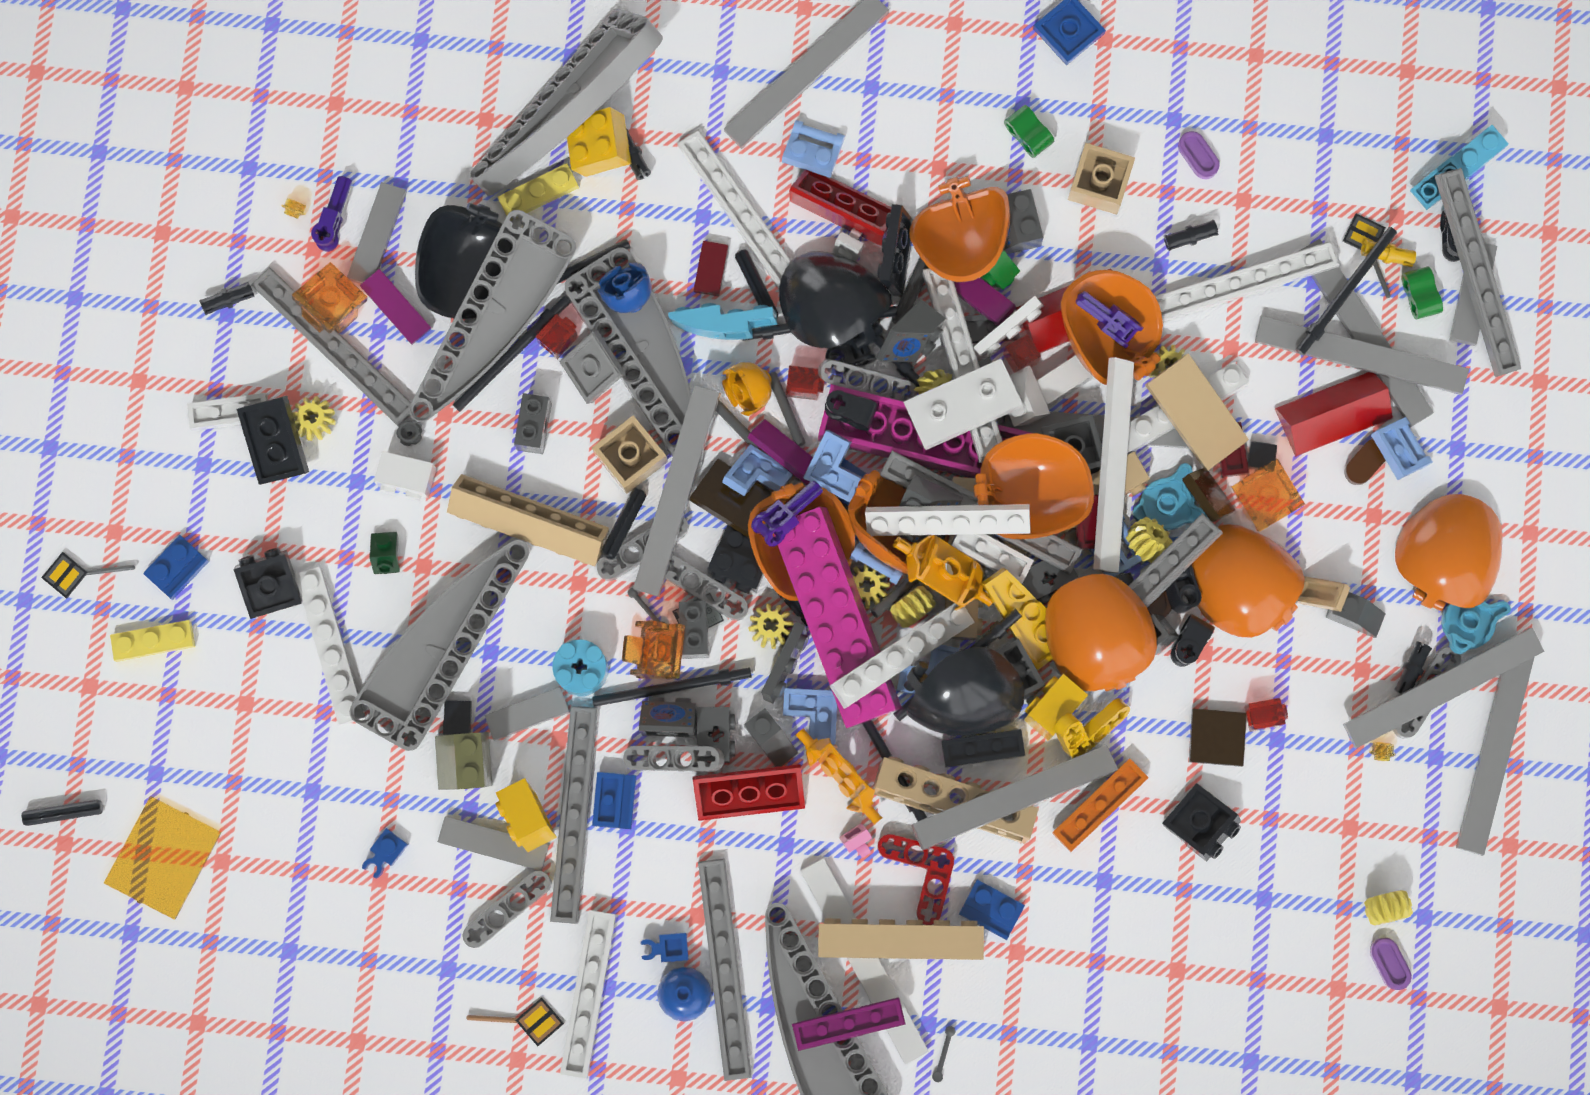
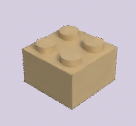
M1085 142L1067 200L1117 215L1135 157Z
M634 415L592 447L594 455L626 494L668 462L665 453Z

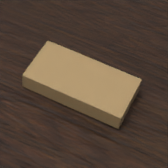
M1304 576V588L1297 600L1299 604L1342 611L1351 588L1346 583Z

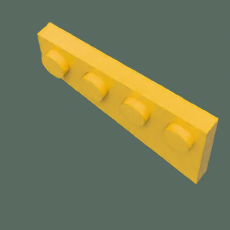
M1005 568L1000 569L981 582L1003 619L1015 608L1023 616L1009 630L1015 639L1019 638L1035 668L1038 670L1053 660L1046 640L1045 616L1047 608Z

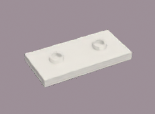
M1002 359L904 401V405L925 450L1023 407V403Z

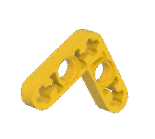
M1116 698L1084 727L1072 713L1062 716L1055 724L1054 731L1064 752L1072 759L1088 753L1128 716L1130 707L1122 699Z

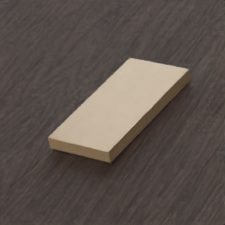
M1189 353L1145 384L1205 471L1210 470L1249 440Z

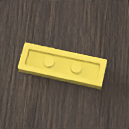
M566 163L497 196L506 216L513 210L529 213L579 189V186Z
M190 620L110 635L115 662L195 647L192 621Z

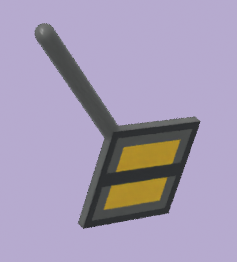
M1356 213L1342 242L1361 250L1365 239L1378 242L1386 227ZM1376 260L1373 264L1386 298H1390L1391 294Z
M62 552L41 578L67 599L85 576L134 570L135 565L85 570L67 554Z

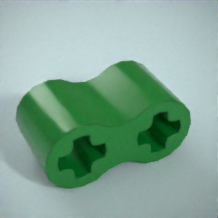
M1023 105L1004 120L1005 127L1009 133L1019 141L1026 153L1032 158H1035L1055 142L1051 132L1038 120L1035 113L1027 105Z
M1429 266L1402 273V285L1408 297L1414 319L1418 320L1443 312L1442 298L1436 288L1434 274Z

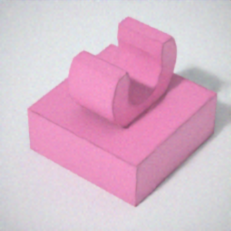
M862 823L839 837L849 853L856 849L862 858L871 853L866 842L872 839Z

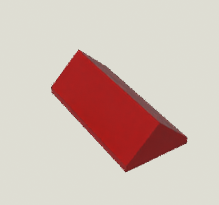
M804 170L791 185L789 190L791 203L846 230L851 231L854 228L862 232L861 237L882 247L883 238H886L888 230L886 227V216L891 212V206L833 178L808 170Z
M1069 286L1038 298L1044 305L1040 309L1042 313L1032 322L1026 320L1022 324L1036 355L1069 342L1061 311V300ZM1020 305V306L1016 307L1015 310L1017 311V310H1018L1019 308H1021L1023 305Z
M1372 372L1364 373L1275 408L1295 457L1393 419L1389 389Z
M801 764L692 776L698 821L805 809Z

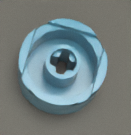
M572 640L562 644L556 652L552 663L553 675L556 681L566 692L574 696L585 697L595 693L605 684L608 678L609 667L603 652L597 645L587 640ZM580 662H583L587 669L582 670L581 674H578L574 668L579 666Z

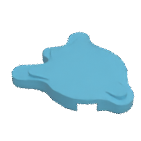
M1182 463L1172 476L1151 482L1142 493L1139 503L1133 508L1132 515L1134 519L1139 521L1145 517L1151 520L1155 518L1158 524L1163 525L1165 531H1171L1185 524H1192L1202 513L1207 517L1205 512L1194 504L1195 498L1182 481L1183 477L1193 472L1192 467L1187 463Z
M1484 601L1473 608H1462L1448 603L1442 613L1441 625L1443 632L1449 640L1450 649L1456 654H1464L1467 650L1483 646L1492 638L1497 621L1511 612L1510 605L1505 601L1487 604Z

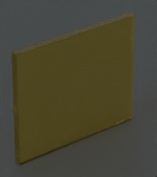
M150 796L108 873L104 884L137 900V903H143L176 920L222 832L189 816L188 812L183 813Z

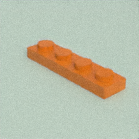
M1129 758L1065 819L1052 834L1071 853L1149 777Z

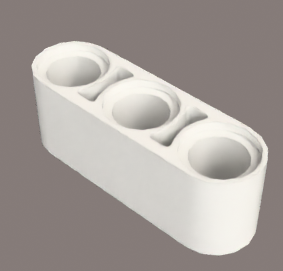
M1075 355L1038 379L1037 383L1049 408L1094 377L1084 368Z

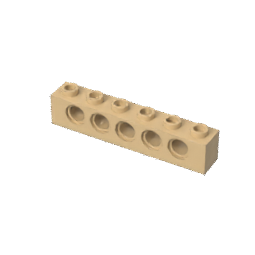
M893 756L884 757L880 762L873 785L875 789L874 795L932 814H938L989 793V791L981 789V786L976 783H961L955 781V777L945 773L937 775L929 772L930 769L925 766L914 765L913 767L904 764L902 759ZM898 777H907L910 781V786L904 787L900 785ZM924 785H932L935 788L936 795L927 794L924 791ZM950 793L958 794L961 797V803H953L949 796ZM1030 806L1013 813L1012 821L1001 818L977 829L1025 844L1031 839L1039 808Z

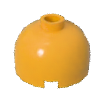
M740 362L723 371L722 375L726 374V379L722 381L726 396L734 407H737L739 404L744 410L740 412L741 414L751 416L767 405L771 397L772 380L770 374L765 369L751 362Z

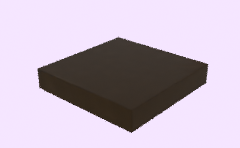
M1202 468L1182 478V481L1211 522L1220 520L1236 511L1209 471H1205Z
M1191 709L1188 763L1243 767L1247 713Z

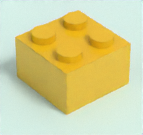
M611 107L595 111L567 137L571 170L585 177L631 164L624 114Z
M1064 674L1059 679L1054 676L1042 690L1045 694L1044 697L1040 699L1036 696L1024 711L1028 714L1024 721L1047 741L1054 736V727L1057 721L1065 714L1073 713L1088 696L1086 692Z
M526 778L495 792L499 799L495 805L501 817H504L507 824L510 823L506 828L511 839L516 842L518 847L523 846L527 852H530L557 838L535 790Z

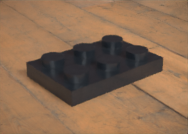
M892 204L891 212L886 216V227L888 230L886 238H883L882 241L883 260L882 263H879L877 271L879 280L893 296H902L904 293L912 244L909 233L913 219L903 205Z
M288 396L236 409L259 485L310 472Z

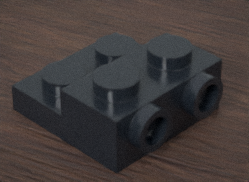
M727 525L707 568L708 573L712 574L710 578L722 584H725L726 581L736 584L735 589L746 594H750V591L757 593L764 574L756 562L750 539Z
M279 547L265 551L264 557L255 559L254 555L246 556L239 559V564L235 565L233 571L250 619L302 604L294 578L295 573L287 550L280 551Z
M1196 783L1163 821L1162 825L1183 841L1186 847L1207 862L1210 858L1216 859L1224 849L1222 844L1228 837L1233 839L1239 833L1241 819L1236 812Z

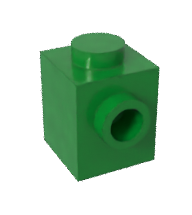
M1003 250L994 267L980 278L990 286L1004 290L1013 283L1020 270Z

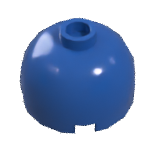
M628 263L630 267L624 269L621 266H617L600 279L599 285L601 288L598 289V292L604 303L613 311L634 313L641 310L649 300L652 293V284L646 268L641 263Z
M690 967L675 968L665 974L658 985L657 991L659 1006L665 1015L673 1020L682 1022L695 1020L704 1014L710 1005L712 996L709 981L704 974Z

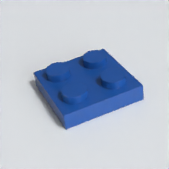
M1063 0L1033 25V30L1066 66L1106 32L1104 27L1079 0Z

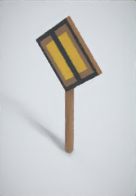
M542 997L518 1018L480 1015L466 1016V1019L471 1021L518 1023L537 1047L564 1024Z

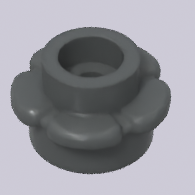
M405 421L399 426L396 433L401 444L411 446V444L416 445L421 441V433L423 431L418 423ZM409 431L412 432V435H411V436H408V435H407V433H408Z

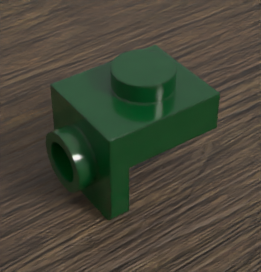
M397 531L371 533L369 558L374 574L400 572L398 561L399 537Z

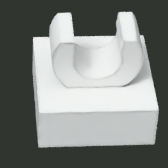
M853 228L849 235L841 231L836 238L833 253L857 262L864 245L859 239L862 232Z

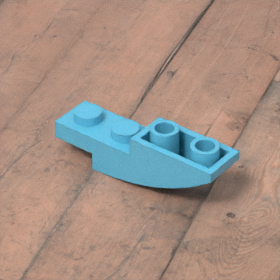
M1490 125L1453 157L1451 156L1414 186L1410 192L1428 210L1442 200L1435 179L1436 175L1462 168L1466 181L1505 149L1509 143L1493 125Z
M705 303L700 308L680 307L675 309L674 312H668V317L674 326L689 333L713 339H752V328L778 325L777 315L773 307L767 305H758L753 310L747 311L732 309L727 314H724L720 305Z

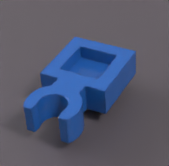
M386 828L370 848V851L375 856L364 861L362 869L367 870L371 864H375L377 871L373 877L379 878L384 871L383 865L387 863L393 866L409 844Z
M687 933L659 935L660 943H655L649 939L640 941L641 945L648 944L652 948V952L649 955L641 956L643 960H652L656 955H661V963L689 960Z

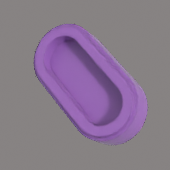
M1195 131L1184 133L1178 142L1180 154L1197 177L1205 180L1213 178L1220 167L1219 159L1201 134Z
M1378 938L1373 941L1370 946V956L1384 984L1392 990L1407 988L1411 983L1412 974L1397 944L1390 938Z

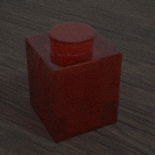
M556 314L535 337L538 344L558 360L578 338L575 330L577 326L568 317L565 316L562 319Z
M1028 334L1005 346L1003 356L1014 373L1026 366H1031L1032 368L1039 364L1041 358L1039 351Z
M789 365L786 396L818 400V393L824 392L825 381L819 377L818 369Z
M1280 698L1248 703L1244 706L1245 713H1247L1246 718L1249 732L1282 727L1286 724L1285 720L1288 719L1287 707L1285 703L1281 704Z

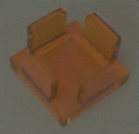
M331 262L292 294V299L301 307L302 317L319 333L326 330L330 334L334 329L341 333L358 318V309L367 302V296Z
M1278 459L1265 466H1261L1241 478L1239 482L1230 486L1246 518L1253 523L1258 532L1305 505Z
M653 620L635 621V627L641 628V636L625 635L622 650V661L637 665V669H630V675L644 680L680 679L685 625L677 623L666 624Z

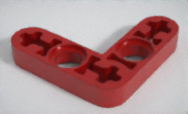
M893 834L884 835L880 838L877 845L878 852L882 857L927 870L916 916L918 920H923V925H934V920H939L941 917L954 866L953 854L946 848L930 847L928 849L934 850L931 854L932 856L939 857L941 853H945L946 859L950 860L949 865L945 864L943 868H939L938 862L930 860V866L924 864L928 857V849L923 850V858L920 861H912L908 856V850L912 846L920 847L918 841ZM889 839L894 840L893 845L902 847V842H906L907 845L903 854L904 859L898 858L899 851L892 850L890 854H886V849L882 847V843H887ZM938 879L942 882L943 890L940 894L933 895L928 891L927 886L930 880ZM924 895L931 899H940V904L934 903L932 911L936 913V917H931L929 921H925V916L921 914V910L927 909L929 901H923Z

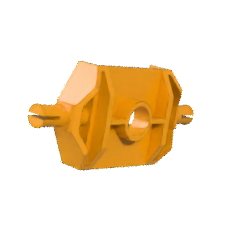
M928 535L912 545L901 539V537L894 541L893 547L902 551L907 556V571L910 582L917 579L958 605L954 609L956 611L974 599H978L988 607L993 604L988 593L983 590L984 587L981 583L984 571L980 564L936 535ZM946 563H948L951 566L953 575L947 572L945 567Z
M804 728L801 729L795 736L806 747L808 765L811 767L819 761L823 772L827 776L833 777L839 784L840 791L846 797H850L853 800L846 807L847 810L858 813L862 812L871 820L873 825L878 823L883 817L872 806L874 804L872 800L875 789L868 785V780L864 781L857 774L854 766L841 756L836 750L838 748L837 745H833L830 738L820 740L816 738L814 740Z

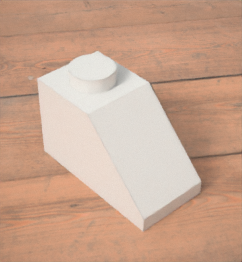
M1026 366L1009 375L1023 403L1022 408L1009 413L1014 427L1030 425L1050 414L1031 366Z

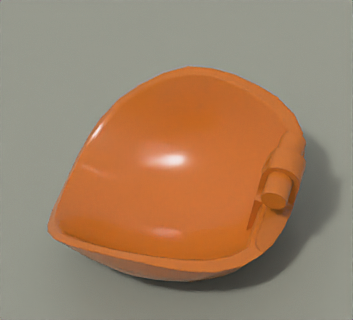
M958 176L947 179L946 183L938 185L941 195L950 192L952 198L923 209L912 221L909 233L916 252L928 268L940 277L955 282L972 281L988 273L997 263L1004 250L1010 227V207L1006 192L998 187H987L965 193L963 188L971 186L969 176L958 178Z
M1095 270L1086 273L1069 285L1061 300L1063 324L1070 345L1084 368L1100 383L1107 385L1109 358L1116 357L1134 362L1133 378L1140 381L1144 376H1149L1156 369L1155 365L1161 361L1160 356L1153 352L1160 343L1163 330L1160 306L1152 291L1135 278L1112 270ZM1086 291L1109 309L1115 304L1135 318L1144 329L1138 331L1128 342L1129 346L1124 348L1098 327L1097 323L1099 320L1076 304L1075 301L1079 293Z
M1038 433L1023 434L998 443L986 454L982 462L980 474L975 475L974 497L977 498L978 505L1030 504V533L998 534L1004 538L1036 539L1060 533L1080 524L1087 518L1094 503L1093 481L1086 460L1072 445L1049 435Z
M872 470L870 474H865L859 481L856 493L848 506L852 529L862 545L873 556L886 565L904 574H908L907 556L902 551L893 547L894 541L900 536H871L867 533L865 515L866 507H899L907 489L885 479L877 470ZM945 535L944 541L947 543L949 542V535ZM901 537V539L905 540L906 542H908V543L911 544V545H912L913 543H918V542H910V541H908V540H906V539H904V538Z
M802 482L795 485L790 483L781 486L780 490L772 492L771 496L762 500L754 507L748 521L749 539L759 568L773 589L783 598L790 601H798L778 545H767L764 540L765 538L760 533L752 530L751 524L759 513L766 511L777 500H780L784 505L806 487ZM822 488L823 492L797 515L817 507H826L850 567L852 563L850 556L855 548V533L850 523L849 514L841 501L833 493Z
M1464 494L1441 496L1420 509L1403 527L1395 548V562L1398 571L1404 579L1417 587L1412 597L1421 601V605L1429 609L1433 607L1439 611L1443 610L1446 602L1462 608H1473L1482 604L1492 591L1501 565L1503 535L1499 518L1486 503Z
M1225 524L1218 526L1223 534L1191 564L1202 595L1201 602L1197 607L1203 616L1214 626L1237 637L1252 638L1267 632L1271 628L1278 631L1282 625H1287L1293 618L1292 614L1298 608L1295 603L1303 591L1305 582L1302 568L1283 547L1270 538L1239 525Z
M1106 574L1083 576L1061 586L1049 600L1045 616V631L1050 655L1061 676L1063 674L1066 675L1083 691L1105 689L1107 692L1115 688L1119 690L1127 687L1126 684L1135 681V677L1146 670L1154 660L1157 649V637L1151 615L1140 597L1122 580Z

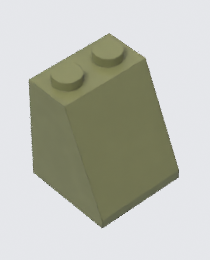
M489 732L435 736L438 790L493 786Z

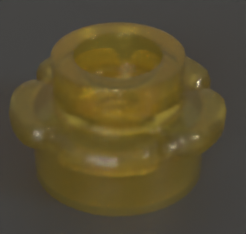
M286 198L285 204H281V207L285 208L284 214L296 219H299L300 215H306L304 211L307 205Z
M1373 742L1372 750H1369V753L1374 755V760L1390 761L1391 757L1396 756L1394 744Z

